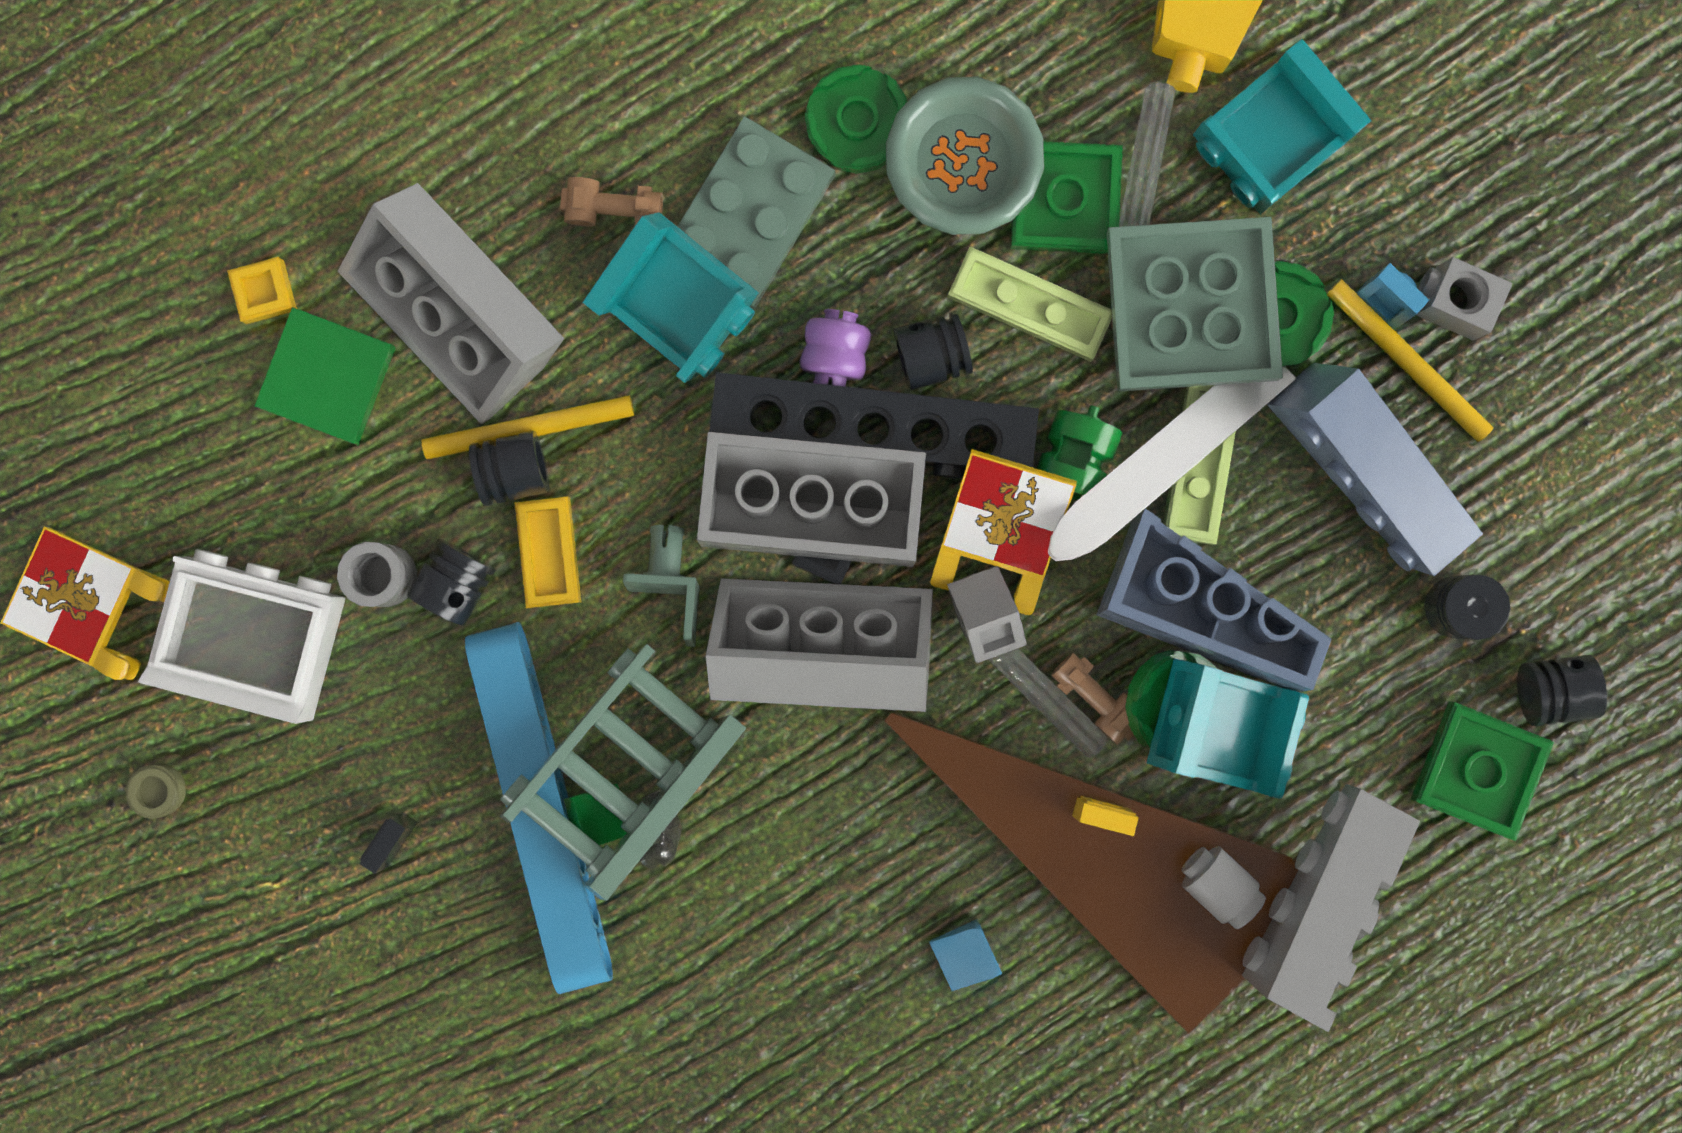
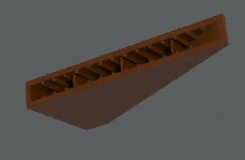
M889 710L883 716L884 721L1188 1034L1245 979L1242 976L1246 969L1243 966L1244 955L1251 942L1258 936L1262 938L1271 923L1272 918L1269 917V910L1276 895L1283 888L1289 889L1299 870L1295 868L1297 856L1292 859L1274 848L901 713ZM1084 796L1129 808L1135 812L1139 818L1134 836L1079 822L1072 816L1077 797ZM1220 846L1259 882V891L1266 896L1265 903L1256 916L1239 929H1235L1229 922L1220 923L1182 887V882L1186 876L1181 871L1182 867L1190 856L1201 847H1205L1210 851Z

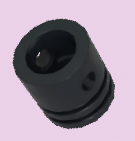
M956 311L949 313V319L947 320L941 315L936 317V323H932L931 319L894 328L898 355L910 391L944 382L949 374L952 379L960 376V371H963L965 375L973 373L965 332Z
M532 430L514 436L500 437L496 439V444L492 440L483 441L482 447L479 443L470 444L469 459L472 476L483 506L493 505L494 499L497 503H504L507 496L513 501L523 497L549 493L547 465L536 431Z
M438 539L435 544L439 548L438 552L431 551L429 557L433 560L432 563L425 562L407 596L432 613L455 624L465 626L483 594L479 588L481 586L487 587L490 581L486 576L487 574L494 575L496 569L462 548L445 540Z
M1480 574L1457 575L1441 579L1427 593L1424 605L1426 618L1435 631L1442 636L1470 640L1490 638L1500 632L1507 623L1511 610L1509 596L1504 587L1492 577Z
M1592 655L1550 659L1548 661L1542 660L1535 663L1527 662L1522 663L1519 667L1517 674L1518 699L1521 710L1531 726L1598 719L1605 714L1607 707L1606 681L1598 661Z

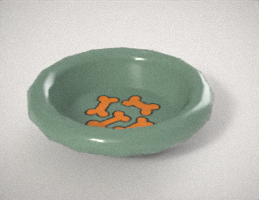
M978 76L947 77L918 90L896 114L886 140L887 176L899 202L922 224L951 235L984 234L1012 221L1034 198L1044 171L1043 136L1030 108L1007 87Z

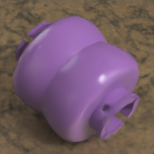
M825 309V318H812L806 323V346L800 357V368L806 373L815 375L813 383L828 385L829 379L832 380V385L847 387L845 386L847 380H860L865 375L866 360L864 354L870 344L871 333L866 326L856 323L858 314L844 311L841 319L838 318L840 310Z

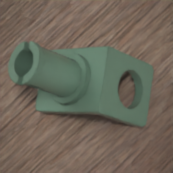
M653 525L650 527L651 541L648 572L643 574H624L623 583L626 589L631 592L686 595L683 639L687 647H695L700 587L696 578L685 577L680 574L682 541L685 530L678 526L669 525L667 547H665L666 531H664V525Z

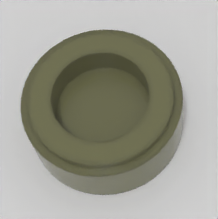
M153 764L138 769L132 774L126 786V798L131 809L136 814L149 819L164 817L175 812L183 803L186 794V786L182 775L175 768L166 764Z

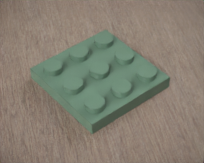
M1271 217L1111 227L1107 230L1117 391L1279 381L1283 378Z

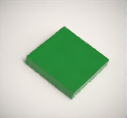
M1043 141L1044 171L1034 198L1012 220L1010 249L1108 254L1106 232L1111 227H1119L1123 145Z
M292 307L254 406L359 445L396 347Z
M1449 701L1410 800L1516 841L1554 741L1456 702Z

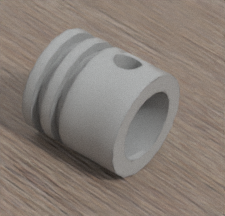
M364 542L350 548L343 555L338 565L337 580L343 594L350 601L360 606L391 607L402 603L408 598L407 594L417 578L414 560L405 550L395 545Z

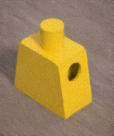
M1158 0L1152 52L1173 60L1166 82L1167 85L1181 92L1195 93L1198 90L1204 70L1223 73L1232 61L1263 0Z

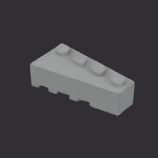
M1348 784L1344 785L1341 792L1335 791L1326 802L1321 815V819L1325 822L1315 841L1312 839L1308 840L1300 850L1295 862V868L1299 870L1289 889L1283 888L1276 895L1269 910V917L1272 918L1271 923L1262 938L1258 936L1251 942L1243 958V966L1246 969L1242 976L1270 1001L1329 1032L1337 1014L1327 1008L1334 989L1339 985L1348 987L1357 968V965L1351 963L1353 957L1352 948L1355 941L1361 940L1365 935L1372 933L1380 915L1378 914L1379 901L1374 899L1378 889L1386 891L1392 887L1420 823L1419 820L1370 793Z

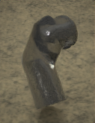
M661 789L641 797L643 803L649 806ZM678 815L673 818L640 859L645 868L654 869L660 864L665 867L675 859L682 833V824Z

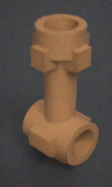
M570 177L567 180V189L562 188L560 210L565 213L564 222L570 225L595 226L597 214L635 217L636 226L642 216L658 212L663 213V193L653 192L652 187L638 186L636 196L599 193V181L584 177Z
M1072 652L1052 672L1051 676L1058 682L1055 686L1065 695L1074 689L1101 715L1094 725L1114 744L1118 746L1124 738L1129 741L1134 734L1129 728L1126 714L1127 695L1122 693L1115 700L1088 674L1094 665L1085 657L1080 659Z

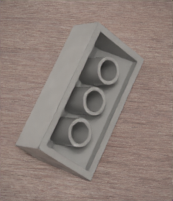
M418 183L372 205L338 270V273L481 424L492 418L543 370L564 340V337Z
M708 432L697 541L701 547L913 567L917 555L926 453Z
M721 579L706 651L710 700L926 712L933 589Z

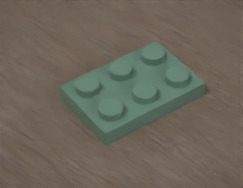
M744 116L679 223L678 228L759 292L749 306L755 310L836 175L835 170Z

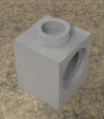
M1452 257L1435 269L1430 267L1424 274L1417 289L1429 301L1416 316L1473 341L1492 332L1513 283ZM1451 285L1460 287L1466 294L1467 304L1465 309H1460L1451 302L1449 296Z
M998 566L947 584L957 619L976 664L1027 645L1019 611Z

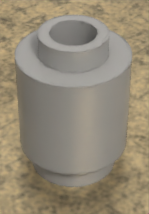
M1220 846L1210 851L1205 847H1201L1190 856L1182 867L1181 871L1186 875L1182 882V887L1222 924L1229 922L1235 929H1239L1251 921L1265 903L1266 896L1259 891V882Z

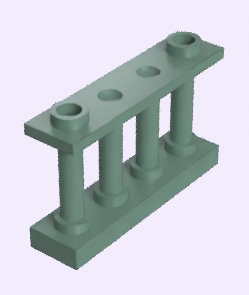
M648 644L642 647L636 654L627 648L607 672L614 678L613 682L533 777L528 780L521 774L500 798V801L507 806L500 814L504 821L507 823L512 822L520 811H523L588 866L585 871L591 877L584 884V887L600 900L605 901L609 899L746 730V727L730 714L720 718L718 722H715L711 717L706 721L646 671L642 666L655 652ZM627 684L632 686L692 737L690 743L696 748L683 764L677 759L673 762L668 760L608 709L609 705ZM593 725L658 779L655 785L661 791L649 806L645 805L642 801L638 805L572 751ZM557 767L623 822L620 827L627 833L614 849H611L607 844L601 848L536 794Z

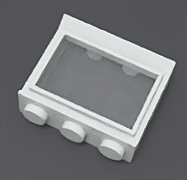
M196 549L194 557L174 556L173 562H175L149 662L137 683L294 724L313 720L346 597L329 593L332 584L303 576H299L297 584L278 580L280 570L271 567L247 563L245 571L226 566L227 556Z

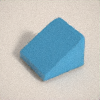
M978 919L929 941L951 991L980 983L1002 974Z

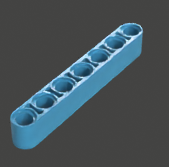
M519 622L465 637L467 659L503 795L521 774L530 780L556 749L527 638ZM557 767L536 794L568 819L563 800L568 798L562 771ZM520 811L510 823L548 969L556 992L563 994L611 981L613 979L612 963L595 896L584 887V884L590 878L588 872L585 871L586 863L523 811Z

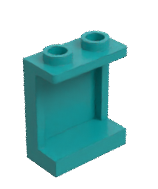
M1301 39L1287 50L1276 64L1215 115H1210L1205 119L1193 136L1198 140L1196 147L1203 159L1214 168L1220 166L1231 179V190L1236 198L1247 208L1254 207L1261 215L1357 135L1372 120L1306 42Z
M658 212L640 218L582 303L599 316L611 312L679 367L680 370L676 377L686 383L699 375L706 378L717 367L725 354L719 347L730 333L736 337L750 322L755 311L749 306L759 292Z
M1174 658L1146 763L1176 774L1192 778L1199 777L1281 799L1284 796L1286 784L1292 773V762L1300 731L1305 723L1309 696L1301 692L1223 672V670Z

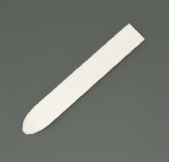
M1282 367L1283 378L1279 381L1214 385L1075 502L1062 516L1051 535L1048 548L1049 556L1055 561L1072 560L1092 552L1108 541L1296 379L1295 376L1286 367Z

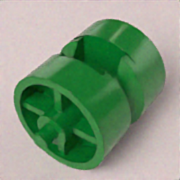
M1093 405L1089 406L1087 414L1066 410L1056 411L1047 436L1052 449L1051 451L1041 453L1036 469L1077 481L1071 501L1074 499L1079 500L1107 476L1102 466L1104 463L1114 460L1123 434L1118 428L1097 418L1100 408Z

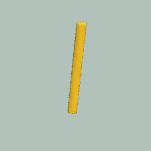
M1342 279L1327 292L1328 297L1477 442L1483 440L1493 430L1494 427Z
M628 395L422 439V449L425 458L428 460L469 451V446L472 443H479L482 447L483 441L492 440L496 444L497 438L514 436L534 430L538 436L632 417L635 416L631 396Z

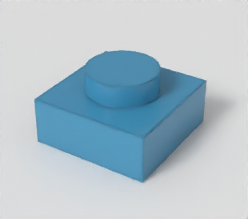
M1391 263L1366 281L1356 292L1394 330L1417 315L1429 301L1417 289L1413 279L1405 273L1399 272Z

